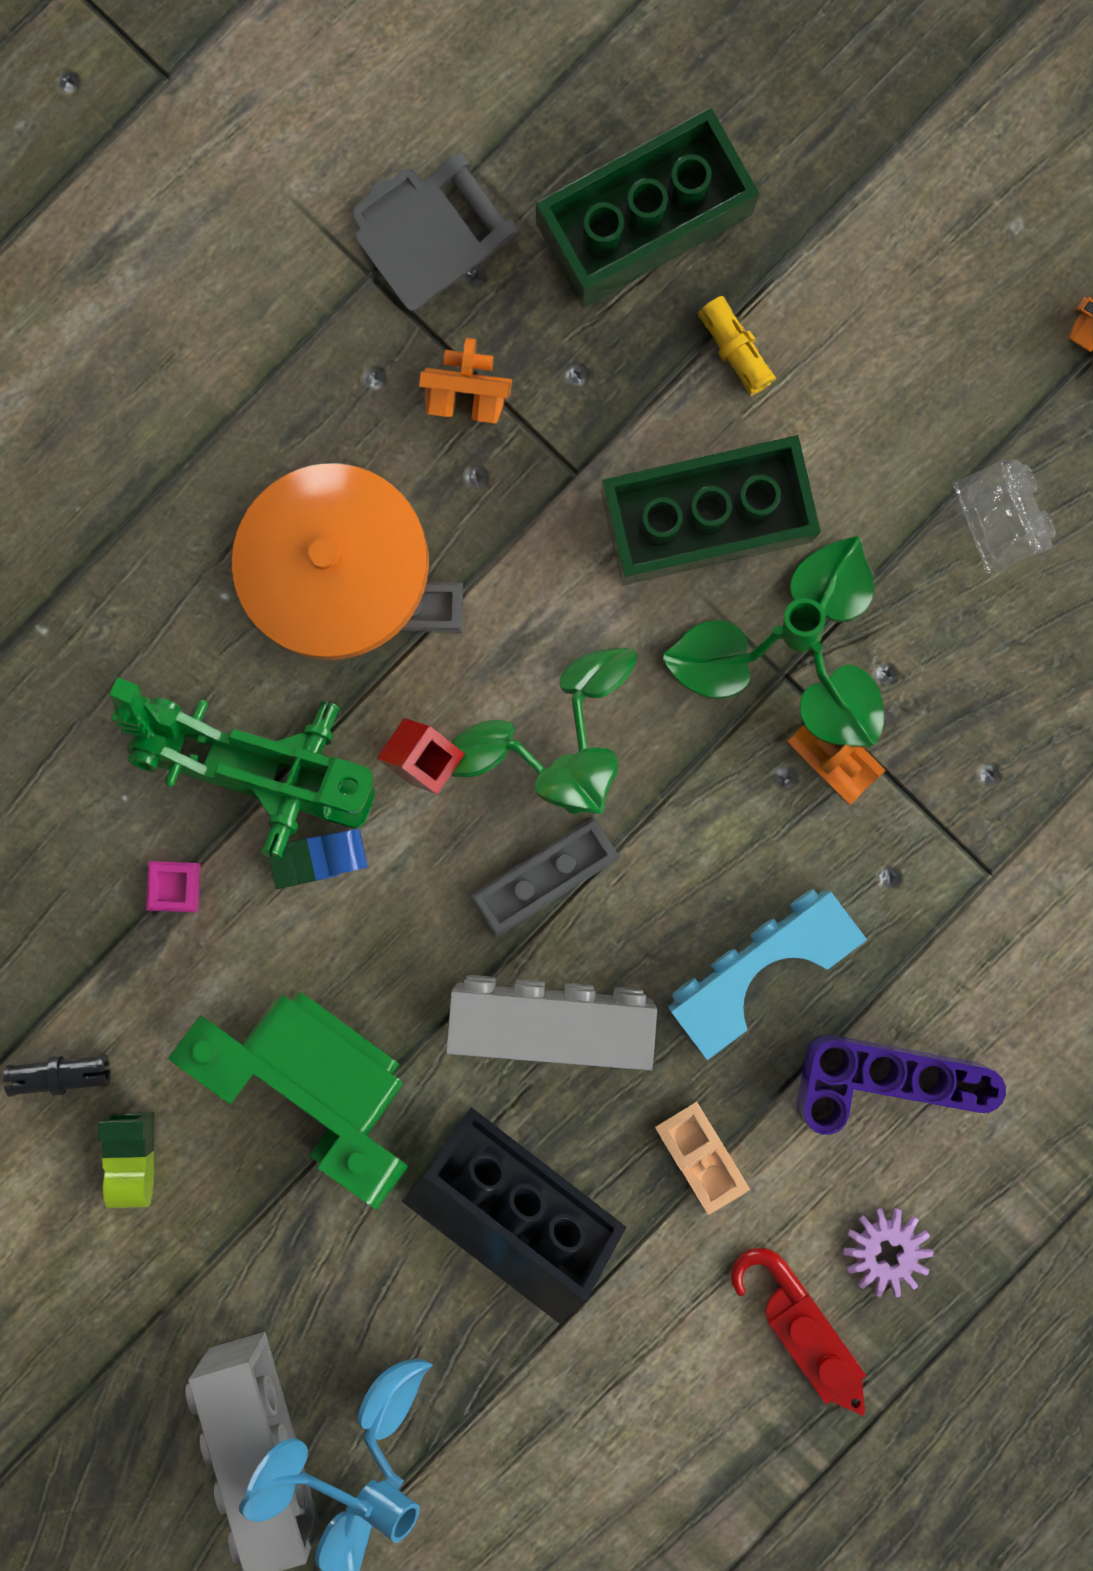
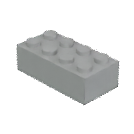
M467 975L464 983H456L451 992L446 1054L653 1071L657 1007L651 998H646L642 989L614 987L613 995L596 994L594 986L587 984L565 983L564 991L545 990L544 981L516 979L514 987L495 986V977Z
M262 1332L211 1347L188 1379L189 1383L186 1385L185 1392L189 1410L193 1415L198 1414L203 1433L200 1435V1448L203 1459L207 1465H213L217 1482L214 1485V1496L218 1511L221 1515L227 1514L232 1531L228 1536L232 1560L236 1565L241 1563L243 1571H283L306 1564L320 1522L310 1486L296 1484L293 1497L288 1506L277 1516L262 1522L250 1521L239 1512L240 1502L246 1495L249 1482L263 1458L280 1442L296 1438L266 1333Z

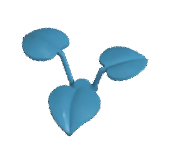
M411 1359L391 1366L374 1381L361 1404L357 1422L361 1427L367 1429L363 1437L364 1442L384 1474L385 1481H370L362 1489L359 1496L355 1498L305 1472H301L308 1457V1449L300 1439L290 1438L280 1442L271 1449L258 1465L249 1482L246 1495L240 1502V1514L254 1522L266 1521L277 1516L290 1503L296 1484L308 1485L347 1505L345 1512L339 1513L330 1521L317 1546L315 1564L322 1571H360L372 1526L392 1542L396 1543L404 1539L414 1527L420 1508L416 1502L399 1490L403 1479L393 1472L377 1445L376 1439L382 1440L388 1437L401 1425L415 1399L423 1376L433 1365L426 1360Z

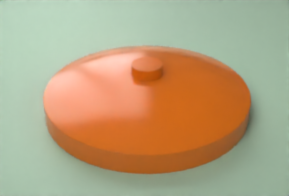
M345 464L308 466L293 471L272 483L254 500L245 513L237 530L232 551V574L236 593L246 614L255 626L268 638L286 650L304 657L321 660H340L356 657L378 648L394 637L407 624L420 604L429 571L427 540L422 525L410 503L401 492L382 477L368 470Z

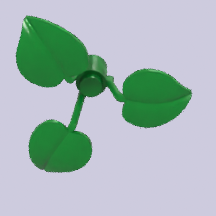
M858 536L845 538L819 549L797 567L790 585L793 602L785 610L783 625L774 626L772 633L752 652L747 653L748 641L741 629L727 621L711 620L698 624L688 630L675 645L663 653V662L666 668L682 686L703 697L724 699L739 694L749 685L750 671L747 663L756 661L778 639H783L785 644L795 651L805 652L810 650L813 655L816 674L821 681L808 686L800 700V717L811 735L828 744L870 748L876 745L880 738L884 725V706L876 682L866 671L849 664L837 668L829 677L825 670L822 656L823 646L820 643L826 617L834 622L851 621L861 616L871 604L874 595V581L864 554L861 539Z
M611 648L591 652L573 661L562 673L559 681L561 690L566 694H574L572 706L579 752L559 757L546 769L519 741L511 739L515 733V727L511 722L489 720L467 728L451 741L452 744L465 753L451 776L464 778L484 774L500 764L506 757L507 751H514L539 774L535 782V790L542 800L563 807L571 814L583 812L602 814L607 793L618 771L619 762L616 754L608 748H588L582 703L586 696L589 698H601L616 690L627 679L638 658L636 649Z

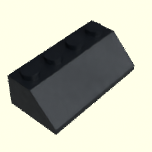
M472 1107L427 1163L401 1201L559 1324L587 1301L627 1228Z

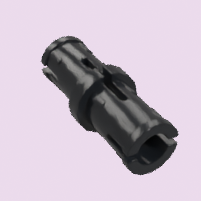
M99 1055L98 1057L65 1060L63 1056H53L49 1058L48 1062L6 1065L3 1082L12 1081V1085H6L4 1089L8 1097L50 1091L55 1096L64 1095L67 1089L109 1086L111 1069L104 1070V1066L110 1065L107 1055Z

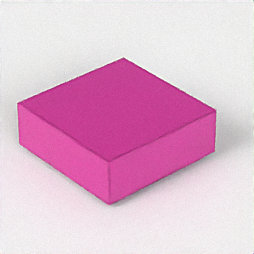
M148 861L146 910L199 912L201 863Z

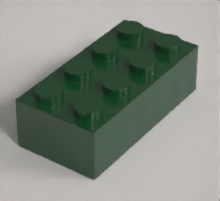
M710 107L536 202V225L581 306L584 308L752 216L760 193L713 109Z
M799 435L602 479L600 492L622 586L812 543L821 533Z

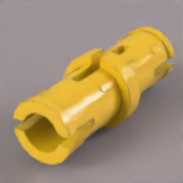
M720 296L706 304L697 315L720 348L718 355L723 362H729L749 396H753L771 385L776 380V376L772 373L754 345L756 338L750 330L745 331L732 312L725 297Z

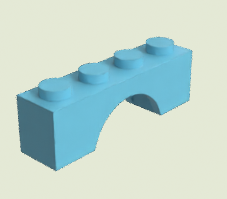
M814 889L807 891L789 906L793 910L792 914L780 923H777L774 918L767 921L750 935L754 942L740 953L733 948L716 959L711 964L715 972L700 983L696 978H692L673 992L671 996L675 1002L669 1005L668 1008L707 1060L747 1031L743 1010L744 998L750 982L761 969L781 959L801 958L812 961L828 970L867 940L831 891L822 890L818 894Z

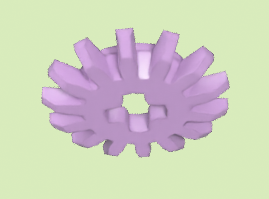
M882 1208L875 1209L877 1222L871 1224L864 1215L858 1218L865 1228L862 1234L849 1229L847 1236L855 1240L857 1245L856 1248H844V1255L856 1257L857 1263L846 1268L849 1274L857 1272L865 1274L857 1283L862 1289L873 1281L877 1282L874 1292L875 1296L881 1297L886 1284H891L893 1296L900 1297L901 1281L905 1280L912 1290L918 1287V1284L911 1277L913 1271L923 1275H928L929 1268L919 1264L918 1261L919 1259L933 1257L932 1249L919 1248V1245L930 1236L927 1230L917 1235L913 1233L919 1221L914 1216L905 1225L902 1224L901 1209L894 1208L892 1220L885 1219ZM888 1240L892 1246L900 1244L902 1247V1251L896 1255L898 1263L894 1266H889L885 1260L876 1261L875 1256L882 1252L880 1243Z

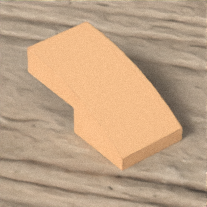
M698 1102L693 1103L655 1127L708 1216L751 1190Z

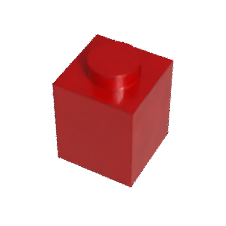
M404 718L377 759L411 785L438 795L465 753L431 726Z

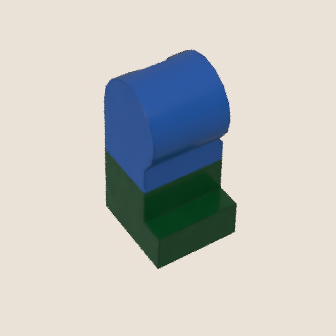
M360 829L287 842L280 860L274 859L273 854L271 858L269 857L276 890L368 868Z

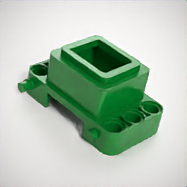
M296 992L291 1000L283 994L278 995L242 1044L200 1015L167 1058L230 1105L254 1074L310 1114L328 1129L309 1154V1157L319 1163L318 1169L376 1210L379 1209L408 1168V1165L367 1136L404 1084L393 1075L400 1064L302 992Z

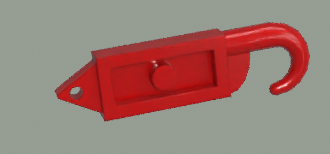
M752 1248L742 1253L734 1262L731 1271V1282L736 1294L743 1296L746 1292L743 1285L745 1270L753 1265L766 1267L779 1285L766 1302L764 1312L768 1323L826 1405L833 1402L864 1416L865 1405L862 1379L866 1377L865 1372L785 1259L775 1251L766 1248ZM853 1399H859L857 1404H851Z

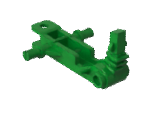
M117 677L109 694L115 707L111 720L117 722L116 726L121 728L122 733L132 735L127 747V751L130 754L127 759L128 762L134 767L147 772H155L157 767L169 770L165 779V785L168 787H172L178 775L183 774L257 797L270 816L268 825L271 827V830L261 850L265 856L271 858L273 854V858L276 860L282 858L289 836L297 832L299 825L295 821L299 811L352 829L360 828L366 823L375 800L371 770L365 766L343 759L322 755L325 745H330L334 737L331 729L340 711L337 705L331 703L329 707L328 701H321L313 724L307 725L303 733L272 741L236 729H232L229 735L201 722L208 707L206 700L198 702L193 716L190 717L182 713L181 707L176 703L164 698H155L153 703L150 704L151 700L149 698L142 697L140 685ZM186 737L195 739L197 743L205 745V743L212 745L204 765L197 762L199 759L197 755L191 754L190 757H187L180 753ZM280 766L291 769L286 783L275 781Z

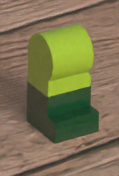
M154 1112L110 1113L98 1121V1142H102V1168L104 1169L103 1198L106 1208L149 1207L154 1188Z

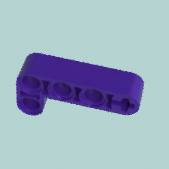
M821 1035L816 1037L806 1050L797 1098V1110L800 1117L814 1132L822 1135H832L839 1132L847 1123L854 1090L977 1113H990L998 1109L1003 1103L1006 1096V1085L1003 1078L996 1071L975 1061L836 1035ZM829 1048H840L843 1056L841 1065L836 1070L823 1071L820 1066L822 1054ZM879 1057H888L891 1063L889 1074L884 1079L871 1080L869 1075L871 1063ZM936 1066L939 1071L937 1083L932 1088L921 1089L918 1082L920 1073L926 1067ZM956 1078L973 1084H978L982 1080L986 1082L984 1090H976L973 1094L965 1088L957 1086ZM821 1097L832 1098L834 1109L830 1116L823 1120L812 1118L811 1108L813 1103Z

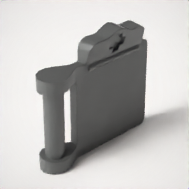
M458 152L448 158L423 182L411 169H404L391 179L376 182L366 199L358 203L353 209V217L361 228L355 234L357 242L406 309L411 313L418 311L488 257L511 243L520 234L519 229L511 219L505 221L469 172L471 164L462 152ZM451 183L455 184L490 232L481 242L477 240L441 189Z

